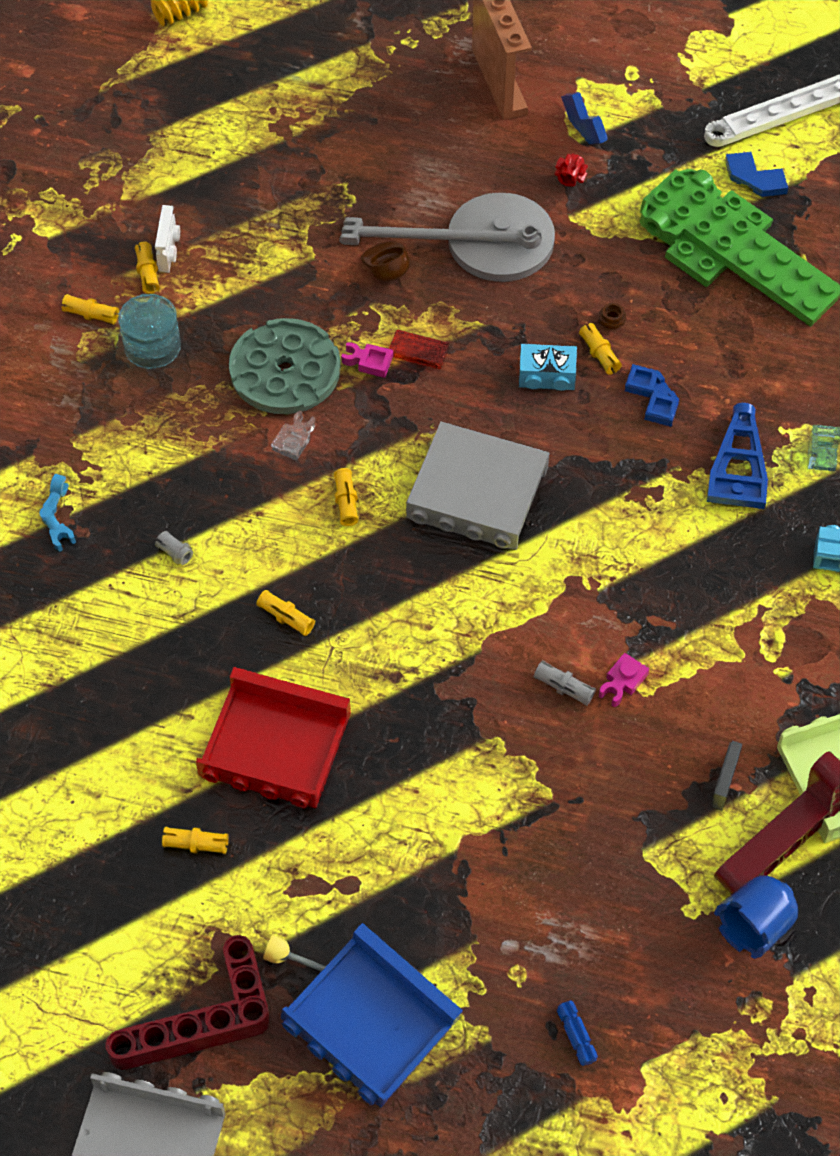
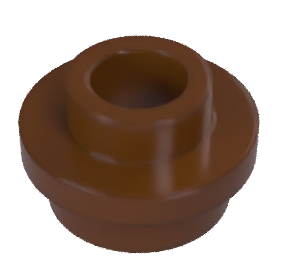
M608 303L600 310L599 321L606 328L616 329L624 325L626 313L620 304Z

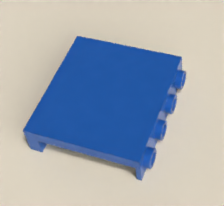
M362 923L354 931L352 939L288 1008L285 1006L282 1009L281 1019L283 1020V1027L292 1036L297 1037L300 1035L309 1043L307 1048L315 1057L320 1060L325 1058L334 1066L332 1068L333 1072L342 1081L348 1082L350 1080L359 1088L357 1092L364 1101L370 1105L375 1103L381 1108L459 1020L463 1010ZM398 1024L400 1029L391 1032Z

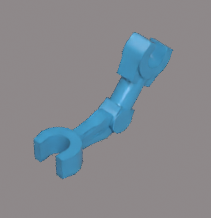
M54 474L50 484V495L43 504L39 514L42 522L50 529L49 533L54 548L61 552L63 548L59 541L62 538H68L72 544L76 543L73 531L63 523L60 524L55 518L54 514L57 511L59 499L66 495L69 485L65 483L66 476Z

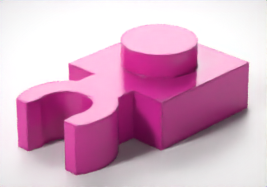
M348 342L346 343V352L352 353V355H341L342 364L347 366L358 364L359 372L385 378L393 359V350L371 344H366L365 349H360L357 344Z
M624 652L607 673L606 679L610 682H606L601 686L599 697L602 699L606 693H613L615 697L612 700V706H618L622 701L623 691L632 695L647 677L650 668Z

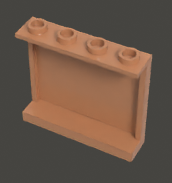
M474 0L472 50L503 120L528 115V106L515 80L516 54L532 51V47L511 1Z

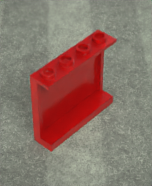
M233 667L230 675L231 687L202 759H196L198 775L208 782L217 783L220 781L230 784L233 788L240 791L252 790L259 792L268 799L275 800L280 798L290 801L291 804L300 808L308 806L316 809L351 714L350 698Z

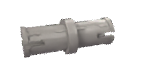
M543 660L538 665L533 676L535 679L557 689V693L561 695L565 693L588 706L596 692V688L574 678L573 673L569 671L565 673Z

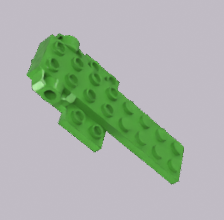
M675 169L643 198L640 209V225L647 229L651 235L658 237L671 246L665 254L667 260L706 288L723 271L729 268L810 327L840 298V285L765 232L772 224L773 219L732 190L723 198L720 197L721 191L716 187L712 176L707 171L702 169L697 171L693 169L678 171Z

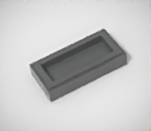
M735 741L729 743L713 795L712 808L723 810L742 749V743Z

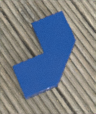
M580 92L561 96L569 121L588 144H599L608 140L601 117L599 115L588 116Z
M752 152L726 154L725 163L731 181L739 185L742 183L752 188L753 192L761 197L788 193V184L783 168L757 171Z
M632 364L624 391L650 398L644 420L672 427L679 398L667 386L665 378L660 371Z

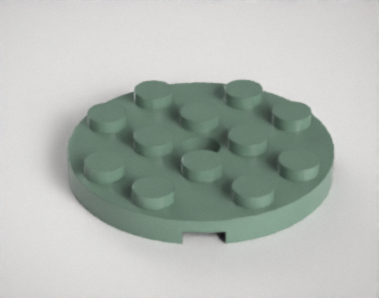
M291 318L269 320L262 327L255 330L249 329L237 340L229 358L230 378L238 395L249 405L274 414L288 415L298 413L320 404L335 389L341 370L339 350L329 339V334L310 322ZM284 362L292 365L283 371L278 367V365Z

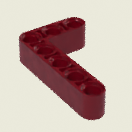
M831 751L824 753L811 767L806 791L716 871L714 878L730 894H733L755 877L761 875L768 876L821 828L824 819L835 816L840 811V760Z
M234 935L228 938L223 946L234 1000L112 1032L106 1040V1050L112 1065L118 1069L127 1070L264 1033L270 1023L269 1012L251 941L246 936ZM242 950L247 953V955L241 959H234L231 957V955L236 951ZM249 980L254 982L252 988L247 990L238 987L243 981ZM251 1011L262 1013V1016L257 1020L251 1021L245 1018ZM220 1019L229 1021V1025L223 1029L213 1027L214 1023ZM186 1028H194L197 1030L196 1033L189 1038H185L180 1035L181 1032ZM155 1036L164 1038L163 1042L158 1046L148 1045V1041ZM119 1046H131L126 1054H115V1050Z

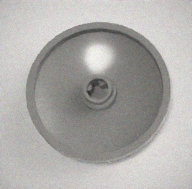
M490 193L475 197L463 204L453 215L449 229L517 231V229H522L525 225L533 224L540 229L541 244L537 248L526 249L522 245H517V242L448 240V245L455 261L472 275L490 281H515L534 274L547 263L554 248L555 230L547 212L534 201L511 193Z

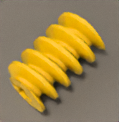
M151 0V8L157 21L164 26L165 19L169 24H173V15L180 21L183 18L182 11L186 16H190V7L197 13L199 12L198 3L203 8H207L208 2L207 0Z

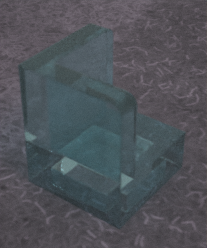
M812 426L808 440L807 469L836 471L840 427Z

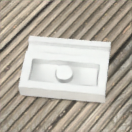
M162 205L155 243L158 270L165 273H170L171 262H176L177 248L174 245L175 241L180 240V225H176L173 206Z

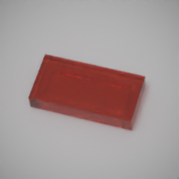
M397 329L389 349L393 350L394 358L441 370L449 350V343Z

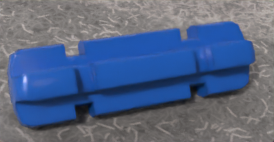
M567 1001L560 1004L557 1013L561 1021H564L565 1031L573 1049L577 1050L576 1055L582 1066L592 1064L597 1060V1053L594 1046L590 1045L591 1039L581 1017L577 1016L578 1011L574 1002Z

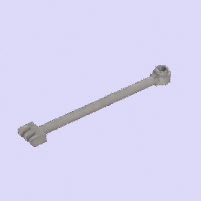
M347 217L344 219V226L342 227L339 241L345 245H359L360 237L517 242V245H522L526 249H534L541 244L542 237L540 229L533 224L525 225L522 229H517V231L363 226L362 218Z

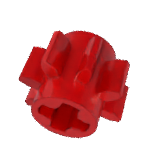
M567 154L565 159L559 157L555 165L557 169L554 173L555 176H558L559 182L568 187L575 186L577 181L583 183L587 176L586 170L588 168L584 159L577 154Z

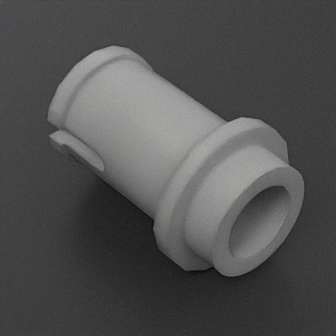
M168 531L162 532L157 537L162 543L155 541V546L171 556L175 564L185 565L192 558L193 551L188 543L180 542Z

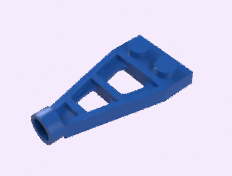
M738 403L733 407L731 423L710 471L707 502L765 509L768 477L755 420L756 409L749 403ZM734 436L749 437L751 450L732 448ZM731 459L749 461L752 476L727 474L726 468Z

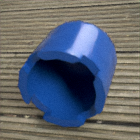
M761 875L749 880L716 907L714 914L719 916L722 921V925L718 928L727 942L738 952L746 949L751 953V957L755 959L762 957L792 928L798 918V904L792 889L786 883L771 876Z

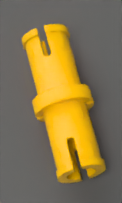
M140 242V249L137 244L135 245L138 260L136 265L137 273L141 276L143 292L154 294L155 290L159 291L160 289L157 279L158 265L153 259L152 245L148 242Z
M66 294L62 301V304L66 305L62 306V311L84 316L86 320L91 321V318L114 325L119 315L115 314L119 313L118 307L97 303L96 299L89 298L85 300Z
M588 323L590 331L584 325L580 329L579 334L589 346L592 357L598 359L608 375L613 374L610 369L611 367L615 373L619 371L622 363L612 352L610 342L607 339H603L593 323Z
M341 468L334 472L337 490L334 495L335 502L339 505L341 525L353 526L359 520L356 509L358 496L353 488L352 471L348 468Z
M264 590L257 599L256 605L274 615L276 621L282 625L286 623L304 636H307L312 631L315 620L295 609V605L290 601L284 602L268 590Z
M195 827L193 830L164 828L163 833L165 835L162 836V847L190 849L191 853H198V850L222 854L227 852L226 846H228L229 840L227 833L202 832L200 828Z

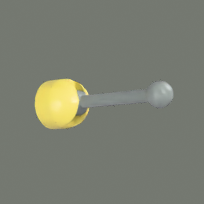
M275 935L271 936L263 956L264 960L271 963L279 964L286 959H291L321 972L326 967L291 953L287 941Z

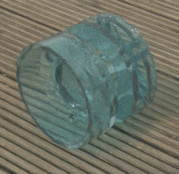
M142 294L131 298L122 306L119 312V327L124 352L129 361L136 366L151 369L168 365L177 358L181 350V337L178 328L177 311L172 302L160 295Z

